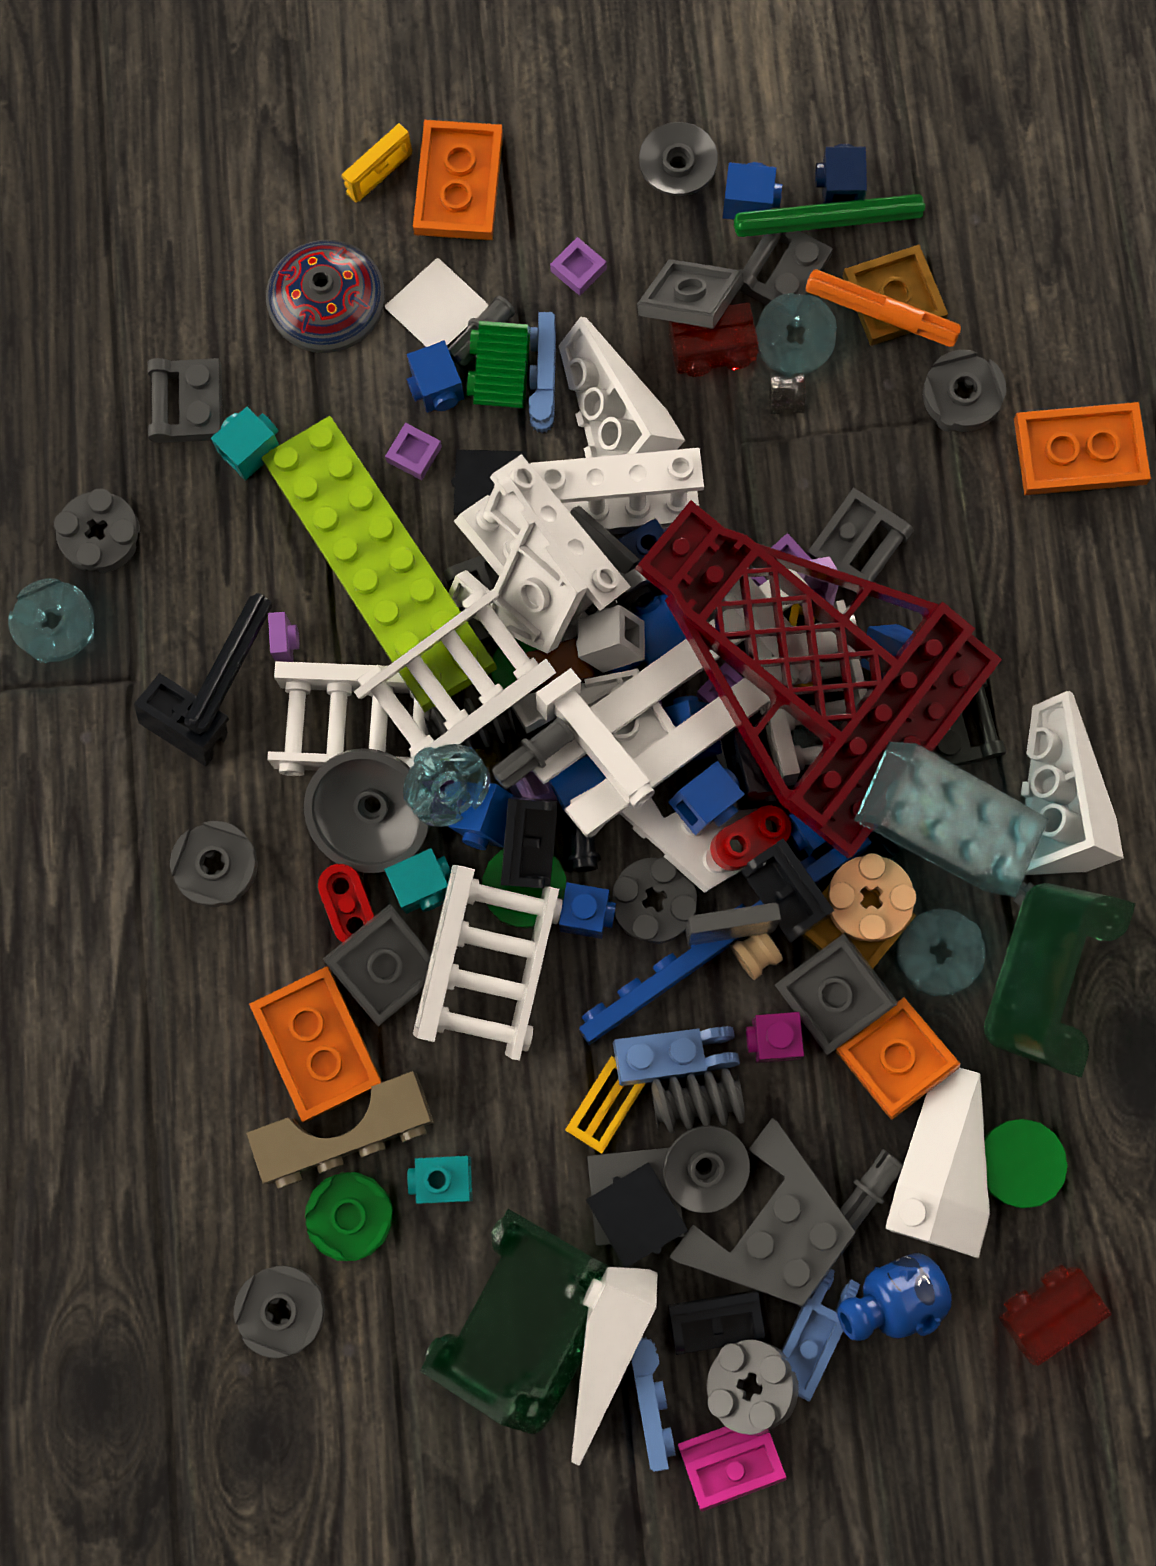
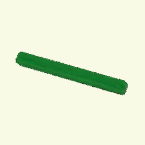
M913 194L739 212L735 215L734 228L738 237L917 219L923 216L925 203L922 195Z

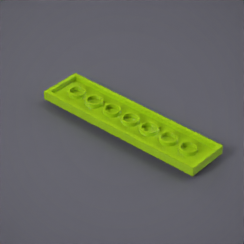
M331 416L326 417L285 441L262 457L270 474L392 663L461 613ZM468 622L455 630L487 675L497 669L495 662ZM442 641L420 656L450 697L473 684ZM407 667L398 672L424 713L435 707Z

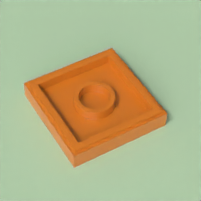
M905 997L899 1000L898 1004L836 1048V1053L891 1120L960 1068L961 1064Z

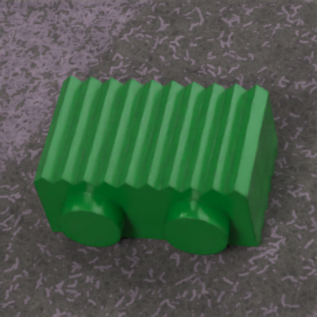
M479 321V330H471L470 354L477 356L476 371L468 372L467 395L474 396L473 404L525 409L531 326L528 324Z

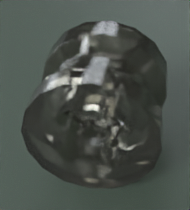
M803 372L794 373L791 377H782L779 373L770 374V414H780L783 410L804 413L805 379Z

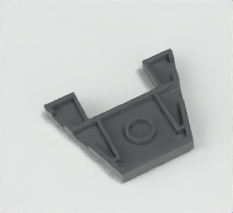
M772 1118L749 1148V1151L785 1178L732 1252L725 1250L693 1225L670 1255V1258L678 1264L804 1307L856 1236V1232L779 1123Z

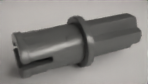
M496 296L493 302L477 319L471 318L468 321L469 327L448 348L453 362L463 367L475 356L470 354V336L472 329L479 330V321L506 323L515 315V309L508 300L502 296Z
M557 717L553 723L530 740L524 738L521 741L522 746L497 764L492 772L496 780L504 788H511L538 766L544 768L546 766L545 761L567 743L572 742L575 737L565 722Z
M882 1149L860 1180L856 1179L854 1181L857 1187L840 1209L854 1231L857 1230L877 1202L880 1204L884 1203L885 1200L882 1197L902 1171L903 1164L884 1149Z

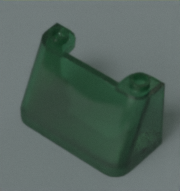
M1049 883L1035 885L1029 889L1023 898L985 1019L984 1032L991 1045L1011 1054L1082 1078L1089 1056L1087 1038L1080 1030L1060 1023L1086 937L1104 941L1118 939L1126 932L1136 903L1114 896Z
M507 1209L503 1218L495 1224L491 1234L493 1250L501 1256L498 1264L459 1336L446 1334L436 1338L426 1351V1360L420 1372L500 1425L529 1434H536L551 1419L583 1359L589 1308L583 1304L587 1290L594 1278L601 1281L607 1267L612 1266L520 1214Z

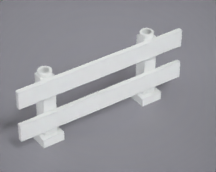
M790 570L800 580L807 584L796 571ZM748 577L751 599L772 598L769 580L758 587ZM739 580L724 597L726 601L742 600ZM780 589L781 597L788 596ZM793 604L782 605L783 612ZM773 606L752 607L755 630L775 628ZM743 608L727 609L723 612L725 632L746 630ZM784 617L785 627H792L789 621ZM713 619L709 624L715 628V621ZM832 631L816 632L819 655L838 653L836 635ZM806 633L802 636L800 634L786 635L789 657L809 656ZM777 636L759 637L774 655L771 659L779 658ZM746 638L731 639L730 641L737 646ZM687 639L591 707L581 698V680L571 668L536 692V709L544 719L548 721L553 716L561 718L575 737L572 742L567 743L545 761L546 766L544 768L538 766L533 770L540 781L546 784L586 754L606 777L605 780L565 808V812L586 838L631 804L634 808L644 804L655 793L653 788L736 728L721 698L717 697L634 759L629 756L614 738L613 734L703 670ZM709 650L715 661L720 658L714 651ZM820 662V670H821V671H822V669H823L822 664L825 663V662ZM810 663L790 665L792 686L800 680L803 684L812 680ZM780 666L763 667L782 683ZM743 678L731 687L748 719L771 702L770 698L747 678Z

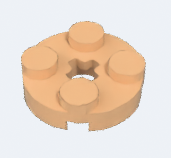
M866 854L844 863L832 877L827 896L829 904L834 909L830 917L835 926L842 933H846L851 939L869 942L888 940L899 933L910 920L916 902V892L913 889L909 876L897 863L878 854ZM864 888L869 891L874 889L879 891L881 895L878 900L882 904L881 907L877 909L871 905L865 909L860 904L864 898L860 891Z

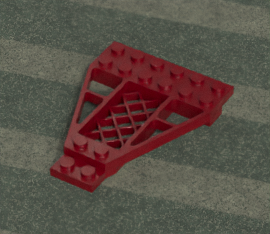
M692 500L689 501L635 568L636 571L668 596L665 600L666 604L780 804L847 859L854 856L1002 660L973 636L972 633L975 628L943 601L936 604L756 543L745 534L724 528ZM750 565H752L755 569H748V568H749ZM790 570L856 591L857 596L842 614ZM765 576L770 582L772 598L751 599L748 577ZM739 580L742 600L721 602ZM780 589L788 596L781 597ZM867 596L918 612L923 617L921 623L895 656L891 655L850 621V617ZM799 604L803 607L805 626L785 627L782 605ZM773 606L775 628L755 630L752 607ZM743 608L746 630L725 632L722 610ZM712 612L714 614L715 628L706 621ZM814 617H815L818 621H820L822 624H817V625H815V624H814ZM832 631L836 635L838 653L819 655L816 632ZM806 633L809 656L789 657L786 635ZM777 636L779 658L759 660L756 637ZM747 638L749 656L730 640ZM847 644L856 652H848ZM709 650L714 651L770 698V707L754 727ZM866 659L870 665L872 681L852 683L849 660ZM839 661L842 684L822 685L820 662ZM810 663L813 686L793 688L790 665ZM780 666L782 683L763 667ZM869 689L855 707L853 690ZM843 691L846 714L827 716L824 692ZM814 693L816 711L797 695ZM778 709L787 711L823 742L822 751L791 790L786 786L758 737ZM844 721L839 729L830 723Z

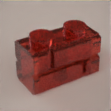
M749 302L728 306L714 329L669 321V337L677 374L687 373L688 376L699 377L708 374L711 368L727 366L730 370H739L749 366L751 361L757 359L759 346Z
M1063 1265L1057 1266L1040 1279L1044 1286L1033 1294L1029 1295L1027 1290H1024L1004 1303L1008 1311L999 1316L1000 1321L1030 1364L1039 1366L1111 1316V1312L1101 1297L1095 1292L1094 1287L1080 1268L1070 1267L1066 1270Z

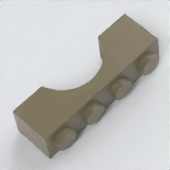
M412 1071L371 1086V1098L365 1116L355 1128L341 1136L318 1138L308 1133L295 1119L289 1117L252 1130L246 1134L262 1183H276L277 1189H281L302 1181L301 1173L317 1167L319 1174L341 1167L344 1165L342 1157L355 1152H359L360 1158L379 1153L386 1149L385 1141L400 1136L402 1143L422 1137L427 1134L425 1126L433 1124L434 1121L418 1074Z

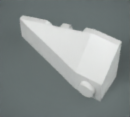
M580 317L559 344V349L569 389L576 392L580 412L575 415L578 426L585 429L589 445L584 448L586 458L677 450L685 439L667 409L586 317Z
M1066 691L1032 707L1026 752L1031 758L1028 782H1022L1021 796L1026 797L1023 820H1017L1016 827L1021 872L1025 875L1088 872L1123 859L1117 818L1073 693Z
M959 1068L926 1094L896 1186L885 1229L979 1258L990 1217L981 1074Z
M607 1267L601 1281L594 1278L585 1295L583 1304L589 1308L571 1462L579 1466L656 1309L658 1273L651 1269Z

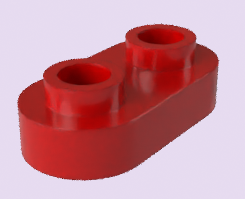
M767 805L760 807L719 831L711 842V856L715 863L725 870H740L747 866L749 861L784 838L787 841L791 834V821L788 815L776 806ZM766 820H771L775 823L777 828L775 833L770 832L766 828ZM731 840H737L741 844V852H735L731 848Z
M334 864L322 872L318 881V890L334 934L343 943L352 935L349 931V925L353 920H362L365 925L375 915L362 880L352 867L346 864ZM342 880L349 883L347 892L336 894L334 891L336 883Z

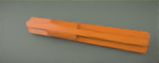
M817 269L811 272L806 283V291L810 294L948 347L955 345L961 331V326L958 323Z

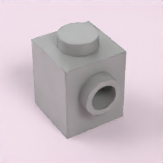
M621 605L603 608L601 611L597 610L594 614L578 619V638L576 641L578 658L602 673L644 660V621Z

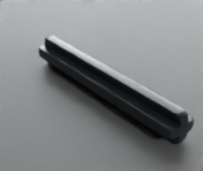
M256 593L247 600L184 719V725L194 733L201 734L208 731L272 608L271 600L265 598L261 593Z

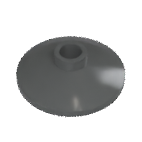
M671 122L657 127L645 138L639 152V167L644 179L655 190L671 196H686L703 189L712 180L718 164L717 148L709 134L700 127L686 122ZM674 163H681L685 167L674 168L672 165Z
M711 1125L693 1128L676 1139L666 1155L663 1167L664 1182L672 1198L682 1207L698 1213L715 1212L733 1203L744 1190L750 1173L749 1156L740 1139L725 1128ZM703 1158L709 1159V1164L704 1170H696L698 1161Z

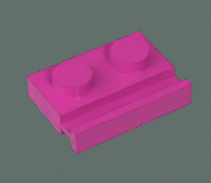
M725 1426L678 1444L701 1512L787 1480L770 1432L758 1436L746 1435L732 1431Z

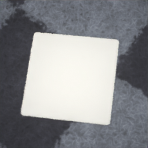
M436 258L385 305V308L427 347L443 340L446 345L450 344L468 327V321L471 318L477 319L489 305L439 258Z

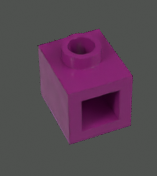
M800 1012L755 1015L752 1020L753 1026L746 1027L748 1053H755L756 1063L793 1061L804 1057Z

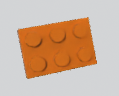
M424 120L413 220L414 235L493 240L503 140L502 125Z
M1139 402L1018 412L1014 417L1024 495L1147 485L1151 479Z
M328 966L249 1004L303 1123L371 1091V1086L382 1083L332 971Z

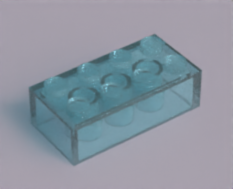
M890 741L854 821L985 892L1016 897L1049 820L1044 815L919 744Z

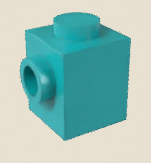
M246 407L240 413L230 415L223 422L221 429L211 437V440L218 454L244 480H247L264 465L262 457L270 450L279 446L275 437L279 431L265 414L262 413L257 417Z
M432 848L384 869L405 914L420 907L423 912H427L443 905L451 869L445 856L437 859Z
M471 1157L415 1158V1168H408L407 1173L408 1194L416 1195V1204L473 1201Z

